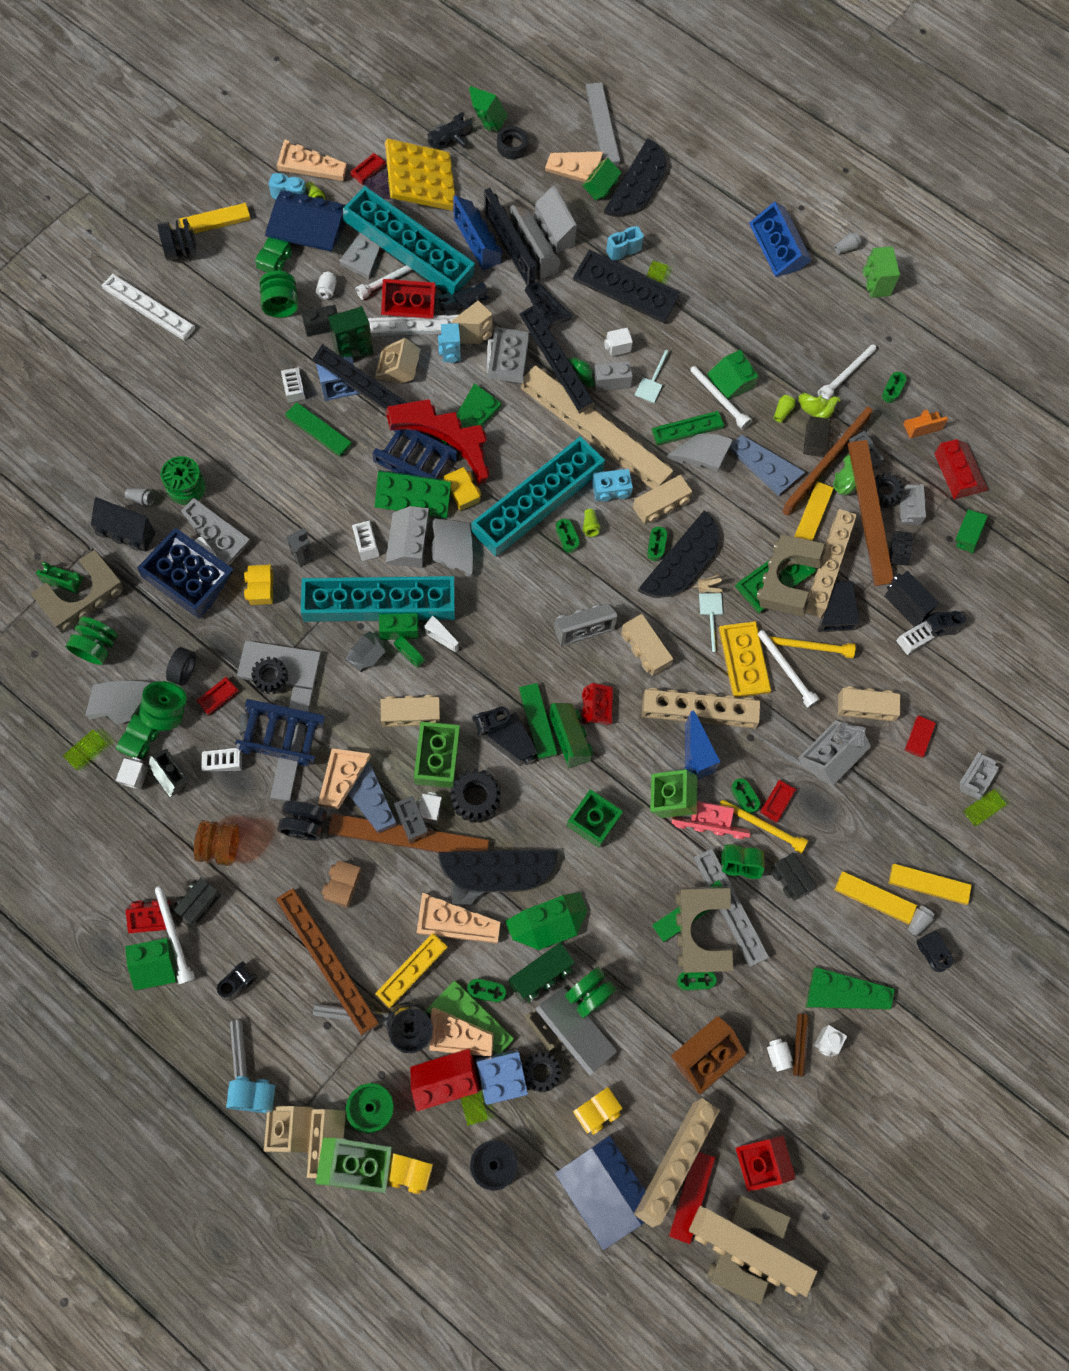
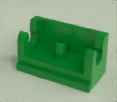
M968 509L955 539L958 542L956 544L957 548L968 551L971 554L974 553L988 515Z
M42 562L44 566L43 571L37 570L36 572L37 577L42 583L47 582L48 585L77 594L84 576L80 573H73L49 565L47 562Z

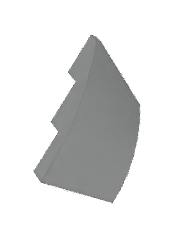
M697 434L669 453L667 458L681 464L685 461L698 468L703 465L717 472L733 440L715 434Z
M434 519L432 526L435 537L431 545L433 560L453 570L456 567L466 572V576L471 577L473 551L469 523Z
M112 681L93 685L86 716L90 720L108 716L115 724L130 721L138 713L143 690L150 682Z

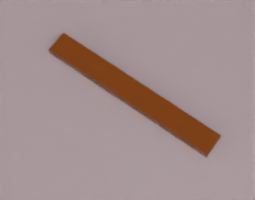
M868 406L788 499L782 513L787 516L790 515L848 446L849 439L856 436L869 421L873 409Z
M868 441L849 442V454L874 586L887 585L892 583L893 573Z
M332 814L328 831L329 835L435 853L487 851L489 840L432 830H427L428 833H426L425 838H417L415 843L409 844L402 825H397L377 833L367 819Z
M294 888L276 898V901L360 1035L363 1036L380 1025Z

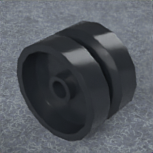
M284 802L281 813L286 818L279 820L277 831L296 839L307 841L321 840L323 829L320 824L325 822L327 811L319 806L305 802Z
M496 1140L484 1142L476 1148L471 1156V1176L476 1184L483 1189L491 1191L501 1190L511 1184L516 1176L518 1166L516 1155L511 1147L504 1142ZM492 1161H496L498 1164V1167L495 1170H492L489 1167V1164Z

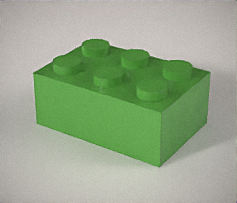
M420 722L414 770L415 785L453 787L460 725Z
M323 1138L315 1184L385 1193L392 1147L339 1138Z

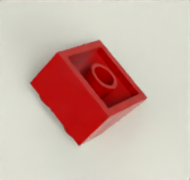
M783 1135L735 1148L747 1192L784 1184L796 1179Z

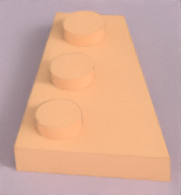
M603 152L550 153L545 170L585 182L601 162Z
M332 748L318 805L339 809L370 760L371 755L369 753Z
M435 1007L431 1009L433 1033L430 1040V1051L456 1053L471 1048L472 1055H493L494 1033Z

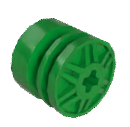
M271 271L264 274L259 280L262 311L273 318H285L293 315L298 309L295 277L285 271Z
M187 456L173 457L165 462L161 468L160 476L173 502L187 505L193 498L197 501L200 500L205 493L206 485L198 464Z
M81 617L78 622L80 625L75 627V631L79 635L71 634L65 648L87 662L103 665L109 654L104 647L112 648L114 644L112 641H116L118 634L100 621Z

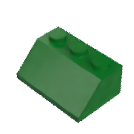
M552 703L549 717L568 769L590 762L593 750L590 743L587 744L585 740L587 734L584 726H580L578 721L580 720L578 709H574L572 703Z

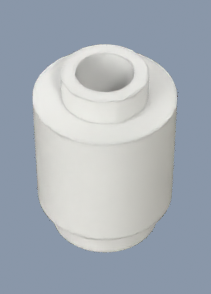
M324 272L319 278L316 293L322 299H329L333 296L337 283L336 276L333 273Z
M781 1039L769 1042L770 1046L766 1048L776 1071L793 1067L791 1063L793 1059L787 1042H782Z

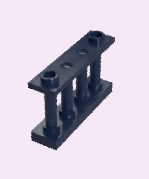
M405 429L393 430L395 434L384 450L375 448L372 453L374 463L392 472L437 479L449 459L454 462L458 460L457 451L454 447L446 446L416 430ZM402 436L411 440L400 458L390 454ZM417 444L427 448L416 466L406 463ZM433 452L442 455L432 473L428 474L422 471V468Z
M246 699L245 712H248L250 716L243 741L236 739L235 746L236 749H239L238 751L246 754L254 752L297 761L302 766L314 765L315 756L310 755L315 730L323 728L325 715ZM260 715L267 716L269 719L263 745L251 743L256 720ZM279 719L286 720L289 723L282 749L271 747L276 723ZM299 723L308 727L302 753L290 751L296 725H299Z

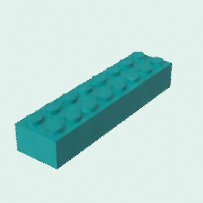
M366 186L343 208L344 222L428 281L436 283L437 287L445 293L453 295L459 292L474 275L475 263Z
M581 436L471 522V532L497 557L592 480L593 473L602 472L605 460Z
M454 576L302 578L301 616L303 622L379 621V614L417 613L418 620H429L432 616L437 620H455Z

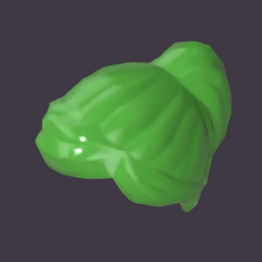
M850 454L844 458L845 467L839 473H835L833 487L839 495L845 496L856 491Z

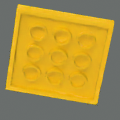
M387 138L385 149L390 198L453 211L455 192L450 152Z

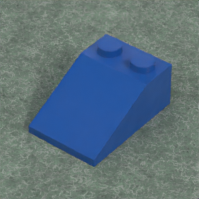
M693 710L690 712L685 723L684 769L695 774L697 780L713 774L720 764V760Z

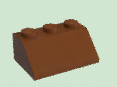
M717 1016L675 1051L671 1058L679 1071L700 1095L747 1054L732 1027Z

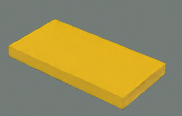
M756 621L719 626L718 629L732 695L739 698L771 693Z

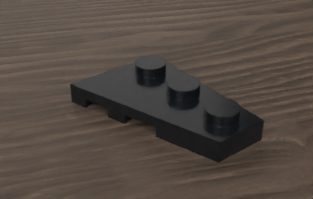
M539 282L526 286L524 291L547 328L571 319L572 314Z

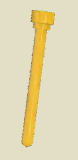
M768 636L775 645L841 653L845 658L851 659L854 658L855 644L852 643L839 646Z
M725 800L720 801L719 805L733 807V814L792 844L791 847L795 848L794 851L802 854L808 842L806 838L802 836L795 838Z

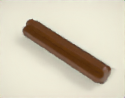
M803 1013L797 1015L793 1075L798 1077L805 1075L809 1015Z

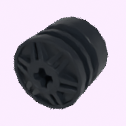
M187 218L183 219L184 227L182 228L179 220H176V229H172L169 222L157 224L167 261L178 259L179 250L182 251L185 258L188 257L186 249H190L191 256H196V240Z
M403 1002L391 1009L387 1016L386 1028L389 1039L397 1050L413 1054L421 1051L429 1044L432 1038L433 1026L428 1013L421 1005L415 1002ZM404 1023H412V1027L405 1028Z

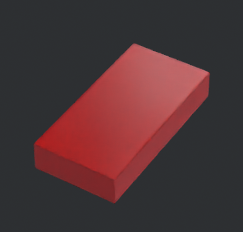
M373 153L350 171L351 176L363 185L386 167V162L376 153Z
M225 677L199 697L196 702L210 716L238 694L239 690Z
M917 716L904 751L923 758L936 723Z
M779 779L762 807L760 814L777 823L796 789Z

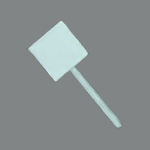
M665 350L652 380L642 378L635 396L652 403L655 402L662 387L655 380L668 354V350Z
M721 593L699 594L700 615H710L712 652H716L714 615L723 614Z

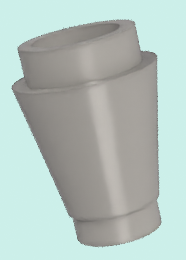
M856 232L846 235L834 245L836 253L840 254L858 248V245L861 244L859 235Z
M127 488L125 491L126 499L144 507L151 506L154 502L155 495L150 489Z
M922 905L919 909L916 908L907 931L918 937L934 921L933 917L935 914Z

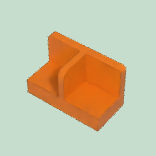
M926 409L923 410L921 416L907 419L903 424L909 438H914L942 430L948 418L947 416L940 418L938 411L929 414Z

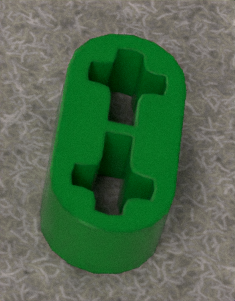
M894 372L882 392V399L885 402L893 403L897 400L906 382V376L902 372ZM896 379H899L898 384H894ZM890 390L894 391L892 396L888 395Z
M565 518L558 520L555 530L563 549L569 553L577 551L579 538L571 521ZM561 525L567 527V533H565L564 529H561ZM568 538L574 543V546L568 544Z
M660 526L654 527L650 534L647 556L651 561H659L664 555L667 531ZM657 533H660L661 536L659 541H656ZM655 547H658L657 555H654L653 552Z
M402 636L393 642L397 650L416 668L425 662L422 655Z
M743 778L736 779L731 785L733 796L742 810L750 814L755 813L760 807L758 797L747 780ZM737 784H739V786H744V794L741 790H736V787L738 786ZM747 799L749 800L750 803H751V802H754V803H755V805L753 806V809H752V807H747V806H746V804L748 803Z
M682 972L678 975L676 983L679 989L683 991L710 990L716 984V976L713 972ZM707 975L712 982L706 986L705 982H698V979H703ZM684 976H687V979H694L695 982L689 983L688 987H686L685 983H681V980Z
M473 979L468 984V993L475 999L492 1003H500L505 999V987L499 983ZM479 983L480 988L486 989V991H478L477 994H474L471 986ZM496 988H500V992L503 995L495 999L494 994L488 993V990L495 991Z

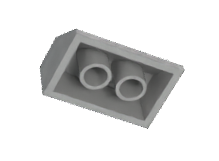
M552 186L536 202L533 214L537 222L539 221L544 234H546L548 242H550L555 252L558 253L575 246L576 223L556 187Z
M410 506L393 512L386 564L423 568L429 525V508Z
M597 604L592 609H581L574 614L568 616L565 614L557 617L554 620V629L560 646L614 631L617 614L609 604Z
M835 720L798 757V760L819 780L834 785L864 755L871 745L863 730Z

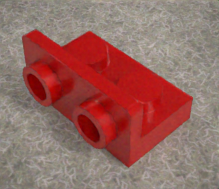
M591 683L583 688V708L581 711L583 724L590 722L604 725L612 724L613 687Z
M157 899L146 903L143 900L133 901L125 909L128 934L167 930ZM167 900L168 906L170 907L171 902L170 900Z

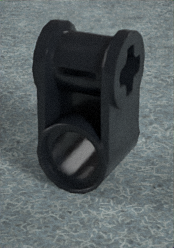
M959 611L935 612L928 615L926 621L932 629L931 635L939 637L957 634L965 623L966 618Z
M502 706L480 712L472 717L473 722L476 723L477 735L479 737L505 729L511 723L509 710ZM499 715L507 716L504 721L497 720V717Z
M937 931L917 939L916 942L919 950L934 971L943 972L952 966L953 956Z
M242 961L218 983L217 993L222 999L231 1001L244 989L248 988L258 976L252 974L246 967V963ZM227 985H232V992L224 995L222 992L223 988Z

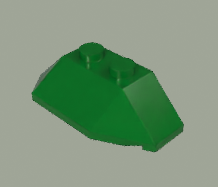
M576 892L562 895L525 909L507 919L505 923L513 941L540 951L577 936L588 910L581 893Z

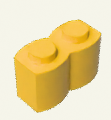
M464 467L444 475V480L452 481L450 494L460 511L480 503V489L478 486L473 485V477L469 471L466 472Z
M271 564L248 566V571L244 573L245 583H248L247 588L244 589L245 600H248L250 605L273 604V569Z
M607 1087L574 1110L573 1113L587 1134L592 1132L594 1135L604 1128L602 1126L603 1122L608 1119L612 1122L621 1116L619 1111L623 1108L609 1087Z
M391 1153L387 1185L399 1189L400 1185H405L409 1187V1192L421 1194V1191H427L433 1165Z

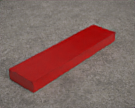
M698 1152L686 1175L668 1237L690 1244L693 1233L689 1232V1229L702 1204L715 1157Z

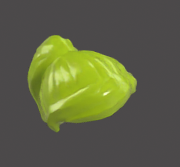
M802 393L798 396L801 408L811 415L817 423L828 419L833 414L837 402L841 401L839 397L826 399L820 395L816 398L807 393Z

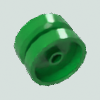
M156 681L148 684L144 688L139 710L141 721L151 729L159 731L177 728L182 723L187 700L185 691L180 686L167 681Z
M599 966L564 995L570 1004H575L582 998L584 999L576 1010L583 1019L593 1011H597L617 990L611 981H607L598 987V984L605 977L604 972Z
M367 1083L358 1086L347 1099L346 1116L352 1128L360 1133L372 1134L379 1132L392 1117L394 1107L392 1097L379 1084ZM367 1104L374 1107L372 1112L366 1111Z

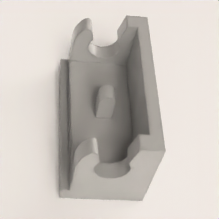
M924 484L905 485L901 500H899L901 524L921 525L926 518Z
M978 752L960 781V791L981 800L999 771V767L995 766L997 762Z

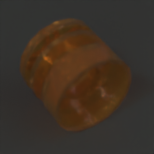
M201 820L194 840L195 861L203 862L205 860L206 863H211L215 856L217 865L232 866L239 844L238 824L224 822L219 829L217 821L210 823L209 820Z

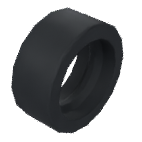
M508 126L501 129L497 134L498 153L502 157L511 160L519 159L525 155L528 148L526 132L517 126ZM515 138L520 140L522 144L513 148L504 145L503 141Z
M183 647L177 648L168 663L166 680L180 686L185 685L194 671L197 658L196 653Z

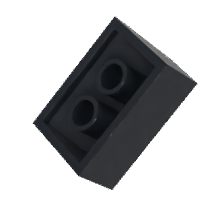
M98 497L95 498L91 518V526L95 534L102 538H105V536L109 537L118 544H127L133 550L139 551L140 549L146 552L156 534L148 517Z

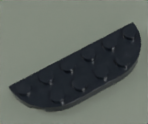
M647 138L604 209V214L613 217H624L626 214H636L646 207L663 179L666 170L665 154L655 141Z
M706 511L700 514L638 589L640 593L653 598L677 596L692 584L711 561L718 547L719 532L716 523Z
M557 850L438 852V860L445 876L463 890L474 893L522 892L538 887L551 875L557 861Z

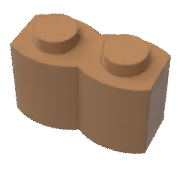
M339 860L336 865L332 864L329 872L331 879L329 884L325 883L322 890L324 900L348 908L361 875V867Z

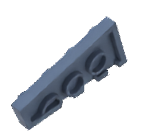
M743 435L731 443L729 450L778 496L783 494L805 474L801 469Z
M368 761L348 795L377 833H380L397 825L372 766Z

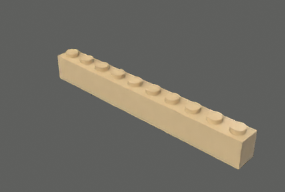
M535 365L523 377V383H521L523 391L622 467L629 469L630 473L652 490L671 479L673 470L667 463H663L654 453L643 448L641 443L631 439L625 431L618 429L612 421L605 419L599 411L589 408L579 414L561 383L551 378L545 370Z

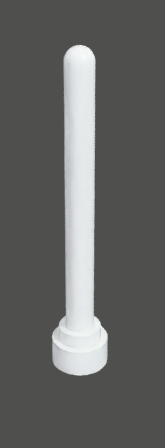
M406 265L369 285L361 284L357 286L356 292L360 299L363 300L369 297L371 291L382 286L383 279L395 280L413 269Z
M874 344L870 345L830 385L822 386L818 390V396L822 395L823 398L830 399L833 396L834 390L876 350V346Z
M696 366L691 367V372L736 418L737 426L741 430L746 429L751 424L752 419L747 414H741Z
M759 631L758 636L803 695L802 698L805 706L809 708L817 703L820 699L816 693L809 692L765 631Z
M157 886L155 893L179 967L177 979L179 984L196 978L190 967H187L164 890L161 886Z

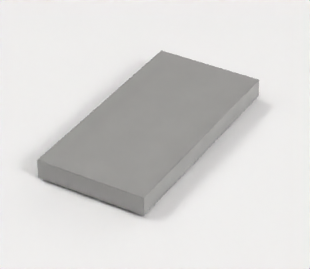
M495 327L487 378L523 383L530 332Z
M245 641L237 678L252 680V667H256L255 663L257 661L260 663L261 658L267 660V657L271 659L275 657L278 661L279 659L282 661L288 672L286 686L314 689L321 657L320 652ZM273 669L266 670L263 673V680L267 682L274 681L277 677V672Z
M562 987L535 1010L586 1072L591 1075L611 1058L617 1050L588 1016L583 1019L576 1010L579 1005L577 1003H569L564 997L567 990Z

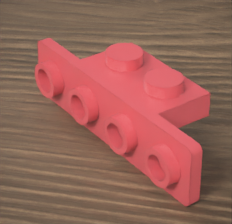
M697 801V814L691 815V819L677 816L671 817V823L675 824L674 826L677 828L685 829L688 826L693 827L695 831L699 832L710 830L720 836H725V833L732 834L737 839L750 838L751 835L748 829L731 826L734 808L730 806Z

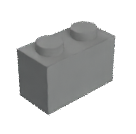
M630 361L595 365L593 378L596 392L630 388L632 382Z

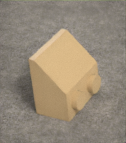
M479 301L452 320V324L459 323L460 343L480 344L492 336V313Z
M406 338L383 347L375 378L401 384L414 379L420 348Z
M298 1106L273 1107L272 1112L267 1113L264 1152L309 1153L311 1115L314 1108Z

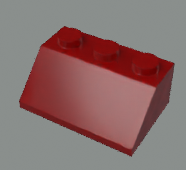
M383 279L381 315L433 319L437 284L434 282Z
M958 439L940 443L934 455L953 498L958 499L987 491L988 488L969 445Z
M471 1048L410 1067L411 1092L417 1111L463 1098L482 1090Z

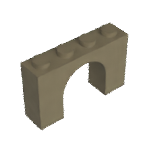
M781 534L779 541H776L773 551L775 553L769 559L768 573H764V585L762 589H759L757 599H759L760 607L804 617L809 604V592L783 585L778 580V576L784 568L794 564L820 569L825 555V543Z
M95 550L79 560L93 581L91 592L83 600L65 602L54 593L47 582L30 593L61 633L71 630L81 617H89L93 611L102 608L106 602L118 597L125 590L120 580Z
M728 886L679 888V893L675 894L676 905H679L680 913H676V924L680 926V934H677V946H681V954L678 955V967H681L684 973L733 971V951L730 947L704 948L697 945L691 936L692 921L700 912L711 909H731L730 888Z
M738 1195L737 1199L733 1198L729 1208L732 1213L728 1221L744 1230L757 1228L775 1237L784 1238L790 1220L789 1216L742 1195ZM714 1251V1254L717 1255L714 1263L711 1262L706 1274L709 1276L708 1281L761 1305L768 1282L744 1272L737 1263L731 1261L732 1255L726 1253L723 1256Z

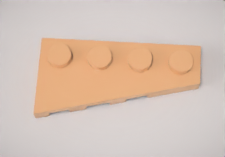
M284 139L277 169L279 171L343 181L347 165L345 162L332 157L321 156L319 152L314 150L312 152L308 151L301 145L297 144L295 146L290 144V141Z
M422 893L417 934L430 936L434 933L437 937L498 944L499 921Z

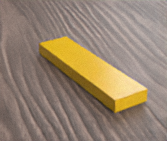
M246 203L179 219L181 227H184L183 219L187 218L194 234L251 220Z
M818 481L816 482L794 537L813 540L833 487Z
M892 864L888 884L963 905L969 903L970 884L897 864Z
M843 871L840 873L834 891L906 924L911 923L917 905Z
M432 933L375 994L391 1008L443 954L448 946Z

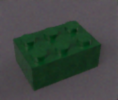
M363 306L328 316L336 354L341 357L352 356L353 360L374 354L370 323Z
M560 942L511 976L508 984L522 1004L526 1001L530 1004L538 998L540 991L544 989L547 992L554 987L558 978L563 980L572 974L575 962Z

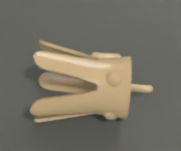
M719 574L707 579H698V586H694V588L698 587L699 593H721L722 589L711 588L710 586L718 585L722 579H712L719 576Z

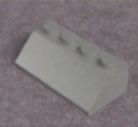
M515 205L511 206L510 219L513 221L515 231L520 233L522 243L528 247L529 255L537 263L536 274L541 280L558 273L560 259L553 253L550 242L546 241L543 230L539 229L536 218L532 217L529 210Z

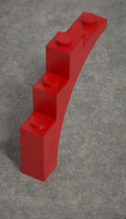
M430 399L387 407L386 417L390 431L416 430L432 434L446 441L465 458L475 475L478 485L486 482L489 477V469L484 465L483 460L485 456L482 448L487 441L486 432L482 431L481 425L461 429L460 418H457L455 412L436 415L435 406L431 405Z

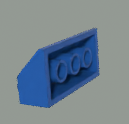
M454 196V221L482 271L501 264V256L503 255L501 247L496 245L494 235L488 231L487 223L485 220H482L478 207H475L470 200Z
M774 201L749 222L775 277L799 271L812 261L785 206Z

